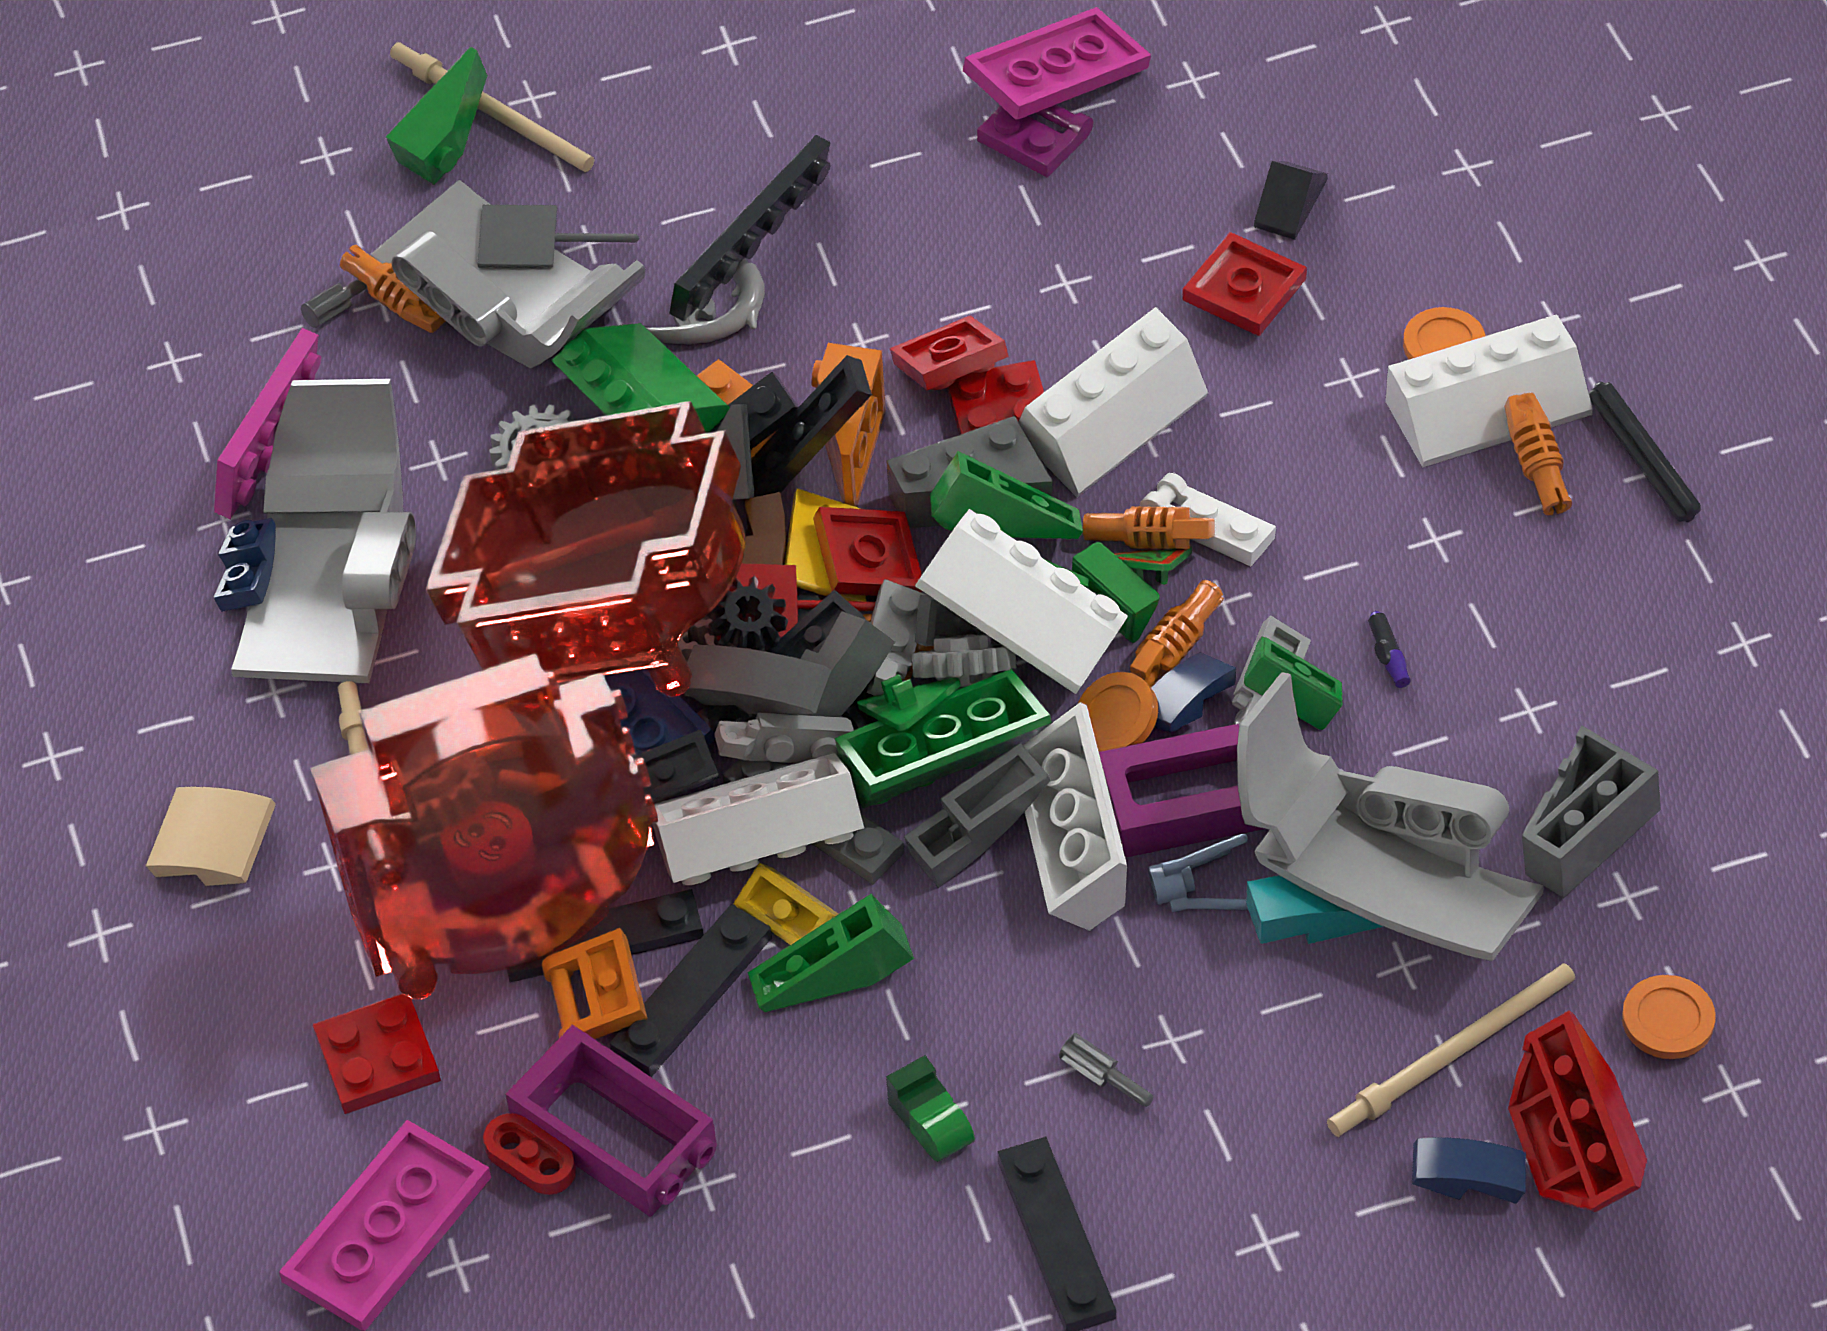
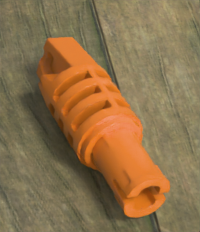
M353 245L349 248L350 252L355 256L346 251L341 257L340 268L366 284L372 298L378 300L392 312L397 313L402 319L430 333H434L446 321L398 279L392 268V263L385 262L382 264L358 245Z
M1534 393L1510 396L1504 407L1510 438L1514 443L1515 452L1518 454L1522 472L1526 478L1534 482L1545 515H1553V506L1557 514L1566 512L1572 507L1573 503L1560 473L1563 469L1564 460L1559 453V446L1555 442L1556 438L1551 430V424Z
M1132 506L1130 509H1126L1125 513H1086L1083 518L1084 540L1124 541L1126 546L1135 549H1189L1190 539H1210L1215 536V518L1190 517L1189 507Z
M1202 580L1181 606L1171 607L1135 651L1136 658L1130 665V672L1141 677L1152 687L1167 672L1177 666L1203 636L1204 622L1224 601V598L1221 597L1223 595L1221 589L1211 581Z

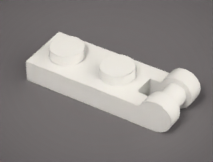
M1174 473L1166 474L1157 484V491H1151L1140 502L1142 507H1175L1171 505L1173 501L1181 505V507H1189L1190 517L1215 518L1214 537L1192 540L1250 567L1275 538L1276 526L1188 487L1182 477Z

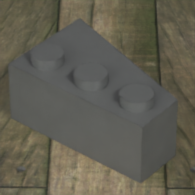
M1015 416L886 460L889 497L897 511L905 512L909 528L941 526L932 517L930 494L957 451L1053 497L1052 480Z
M1584 726L1580 727L1576 735V744L1568 759L1564 758L1558 768L1559 776L1550 792H1545L1522 834L1525 875L1562 898H1565L1661 810L1658 770Z

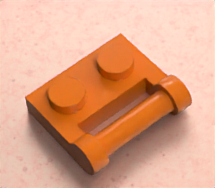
M621 928L554 953L543 960L545 980L551 982L562 1026L558 1033L559 1038L572 1024L592 1038L597 1039L631 1026L636 1021L648 1019L628 940ZM579 969L591 1013L590 1016L580 1019L570 979L574 971Z

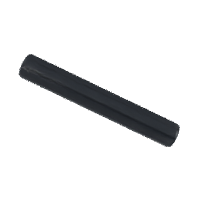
M1602 381L1596 383L1594 388L1588 393L1593 406L1677 521H1692L1695 515L1701 511V505L1612 383H1604Z

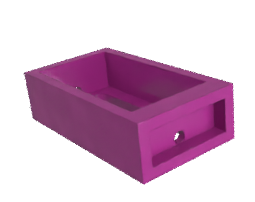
M1239 724L1099 752L1125 858L1265 829L1245 824L1242 816L1238 786L1145 805H1139L1133 801L1128 786L1129 782L1237 761Z
M573 1024L505 1094L509 1113L526 1117L568 1146L573 1153L575 1166L649 1217H652L663 1204L668 1205L674 1201L682 1189L683 1182L696 1168L702 1169L705 1167L716 1151L717 1142L714 1122L711 1117ZM582 1083L675 1147L644 1178L550 1114L548 1109L570 1085Z

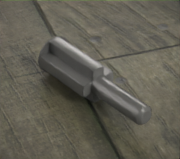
M358 279L345 287H342L341 283H337L302 304L301 313L305 321L310 326L316 328L351 307L350 299L366 290L367 285Z
M1072 1034L1062 1046L1059 1058L1099 1086L1104 1087L1108 1082L1143 1107H1147L1152 1103L1153 1094L1119 1072L1116 1067L1117 1060L1079 1034Z

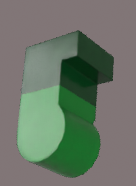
M926 1055L886 1076L888 1104L933 1160L940 1162L975 1142L974 1132L967 1117L960 1107L953 1103V1098L937 1078L936 1069Z

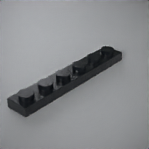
M815 135L674 283L670 315L685 322L696 309L703 310L709 303L714 290L721 283L726 285L732 279L738 264L744 258L751 259L758 250L761 240L768 233L773 235L779 229L787 212L791 208L797 210L801 206L808 190L814 184L817 186L822 184L831 166V163L827 161L831 142Z

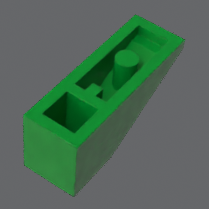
M470 47L386 136L396 161L433 185L445 173L450 172L455 167L458 159L463 155L488 76L476 49Z
M957 451L930 494L932 517L942 527L950 531L954 530L970 509L976 514H983L992 518L999 525L1000 530L1010 537L1079 539L1083 533L1079 509L960 451Z
M869 894L750 970L748 975L759 1008L763 1012H768L874 985L912 961L914 956L902 924L872 894Z

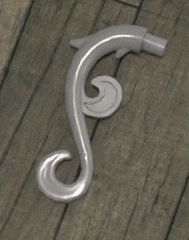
M744 258L738 264L733 276L737 286L731 293V296L739 297L733 308L726 314L715 319L716 306L714 301L710 299L703 310L696 309L685 322L674 317L677 327L645 328L661 343L687 345L707 343L725 338L738 332L747 324L754 330L757 327L758 313L765 296L762 276L756 265L748 263L746 258ZM699 318H704V319H706L707 321H696V320L699 319Z

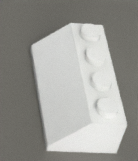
M1155 307L1024 408L1019 424L1039 459L1076 497H1079L1207 396L1208 391L1187 338Z
M1558 315L1388 366L1386 404L1422 467L1510 441L1504 406L1508 397L1513 395L1534 393L1551 424V428L1592 415V405L1577 346Z
M970 509L956 525L915 585L1075 694L1081 688L1128 617L1120 611L1119 606L1112 599L1104 595H1096L1081 585L1079 579L1072 572L1064 568H1056L1041 558L1039 552L1032 545L1024 541H1016L1001 531L999 525L992 518L983 514H976Z
M1080 702L1023 744L1025 749L1050 778V782L1025 811V816L1048 913L1090 931L1125 906L1127 864L1087 705Z
M835 753L647 806L667 872L673 883L682 881L683 885L704 882L711 878L710 872L728 867L730 871L734 872L750 869L758 865L759 858L776 853L779 858L792 857L803 853L806 850L805 845L824 840L825 844L841 843L851 839L853 831L864 828L850 772Z

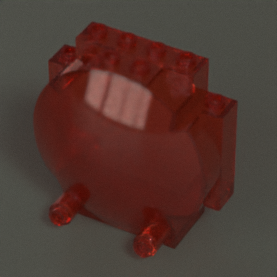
M691 401L518 431L507 468L465 475L463 477L426 591L444 625L458 624L493 691L499 692L514 689L524 709L537 717L547 716L556 710V704L560 696L555 685L557 682L646 668L658 691L670 697L681 695L691 685L692 672L678 646L679 638L690 627L709 614L722 600L733 584L743 561L745 531L732 502L741 464L725 430L706 433Z
M536 654L360 710L359 714L369 749L310 768L349 911L375 977L393 972L401 993L416 1000L424 999L434 992L438 981V974L434 964H447L451 974L491 973L529 964L547 957L581 938L609 914V905L628 891L640 870L646 849H648L647 847L655 845L651 824L658 822V815L650 794H644L643 789L651 785L650 777L642 757L633 759L632 755L636 753L632 737L627 726H621L620 720L627 718L628 714L620 690L610 691L602 672L559 686L552 670L543 671Z

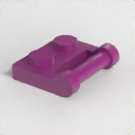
M1058 105L1036 112V114L1067 129L1061 134L1029 116L1016 120L1000 106L977 128V141L1048 178L1089 136L1094 121L1091 117L1081 112L1074 114Z

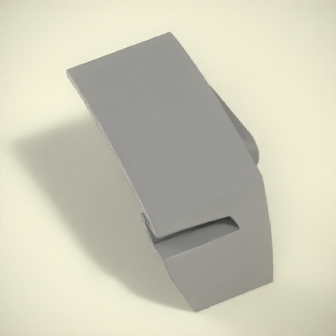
M460 179L371 253V256L382 264L385 262L392 263V268L398 279L470 342L480 347L488 344L529 368L541 364L556 354L645 278L644 265L638 260L625 270L617 264L599 265L591 271L554 249L553 267H478L482 204H491Z
M391 379L293 380L275 433L270 466L266 475L263 512L268 513L267 518H272L276 524L275 554L271 578L263 603L249 606L238 650L231 668L232 676L369 683L381 641L387 609H395L398 604L416 544L414 515L412 512H403L400 452Z
M1281 672L1239 724L1237 747L1238 791L1242 816L1247 825L1270 829L1254 852L1259 863L1283 878L1379 925L1448 950L1488 961L1495 959L1543 895V885L1519 880L1479 867V849L1486 847L1509 814L1508 801L1497 789L1395 766L1381 768L1374 777L1339 770L1331 756L1315 753L1305 744L1298 722L1291 674Z

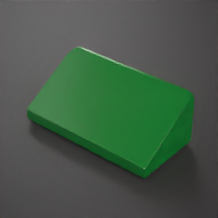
M1096 542L1073 556L1072 571L1088 578L1090 591L1096 595L1100 594L1109 597L1119 606L1120 611L1128 616L1118 632L1134 644L1140 639L1154 613L1160 595L1106 546Z
M1261 636L1244 676L1245 686L1263 696L1281 672L1291 674L1297 717L1317 729H1325L1342 707V682L1269 638Z

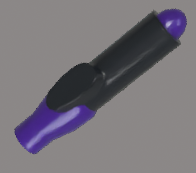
M1373 611L1368 619V623L1376 641L1374 647L1376 656L1392 676L1396 687H1406L1410 684L1411 680L1407 672L1405 657L1399 649L1386 615L1379 611Z

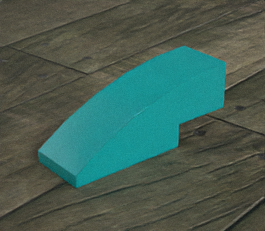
M1280 875L1247 881L1246 904L1260 944L1305 934L1308 944L1384 927L1337 906Z

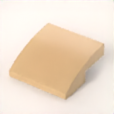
M177 787L146 867L155 877L196 874L205 886L246 883L276 803L271 798L238 790L212 787Z

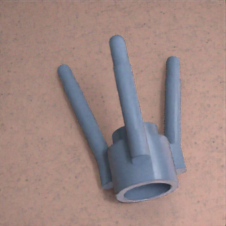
M1240 834L1182 858L1148 866L1150 883L1157 905L1169 902L1172 913L1186 909L1248 910L1246 899L1187 898L1188 892L1195 891L1191 869L1228 855L1231 852V848L1247 842V835Z

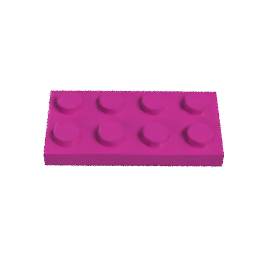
M1098 7L969 55L965 57L962 71L1010 115L1018 120L1148 69L1151 54Z
M304 328L300 330L218 458L215 513L231 519L240 504L246 506L250 502L257 485L255 480L260 472H268L275 433L292 381L314 380L320 366L321 356L317 354L319 335Z
M406 1120L279 1271L282 1283L361 1331H366L491 1179L489 1167L411 1121Z

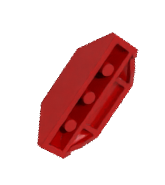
M1567 1011L1526 1034L1522 1048L1525 1053L1516 1073L1508 1110L1523 1151L1526 1152V1159L1539 1195L1548 1200L1597 1212L1640 1189L1647 1163L1646 1155L1614 1072L1576 1016L1571 1011Z

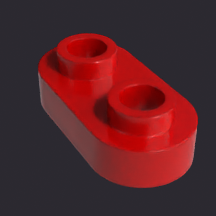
M507 1113L495 1117L486 1126L483 1141L488 1158L532 1190L545 1195L560 1193L572 1184L576 1175V1166L571 1149L532 1121L519 1114ZM514 1142L519 1144L511 1150L503 1148L508 1143ZM548 1169L558 1170V1172L552 1175H543V1172Z

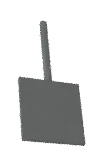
M482 204L478 267H553L555 242L635 243L638 242L639 236L637 234L556 233L557 205Z

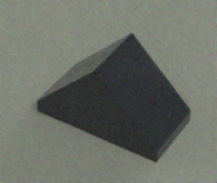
M1271 161L1255 216L1254 228L1295 240L1328 179V173L1287 161Z

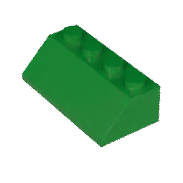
M641 323L583 329L551 360L664 474L676 465L716 426L730 409L721 398Z
M1010 669L954 691L906 730L898 731L881 721H877L834 739L839 759L850 772L857 801L864 809L871 805L885 803L890 798L914 788L928 786L937 779L962 769L973 768L982 761L1008 752L1020 743L1022 745L1052 722L1050 714L1015 672Z

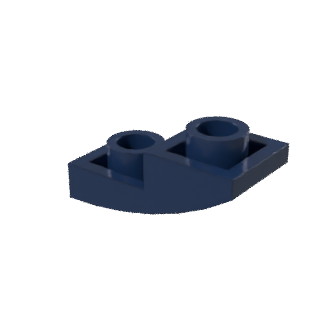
M272 518L257 521L243 520L230 527L218 554L226 570L213 597L221 612L263 603L271 578L275 554L276 524Z
M1202 652L1189 657L1175 666L1151 687L1158 701V717L1154 727L1162 731L1171 732L1179 730L1182 726L1203 716L1204 699L1212 698L1215 694L1235 685L1236 667Z
M1445 1137L1417 1138L1413 1144L1412 1184L1458 1200L1462 1198L1468 1189H1472L1517 1204L1526 1192V1152L1508 1146L1472 1139Z

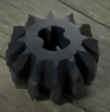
M754 575L749 579L748 586L743 587L741 582L734 577L730 580L729 590L718 587L714 591L713 598L716 603L708 604L706 616L713 620L708 624L707 631L709 636H721L718 646L730 647L734 645L737 648H751V650L765 651V644L771 647L778 646L781 638L778 632L786 630L788 619L781 615L786 609L785 600L772 599L775 594L773 584L767 585L760 590L757 588L758 579ZM742 613L743 618H745L746 613H750L755 616V621L752 622L751 617H748V622H744L739 619V614Z

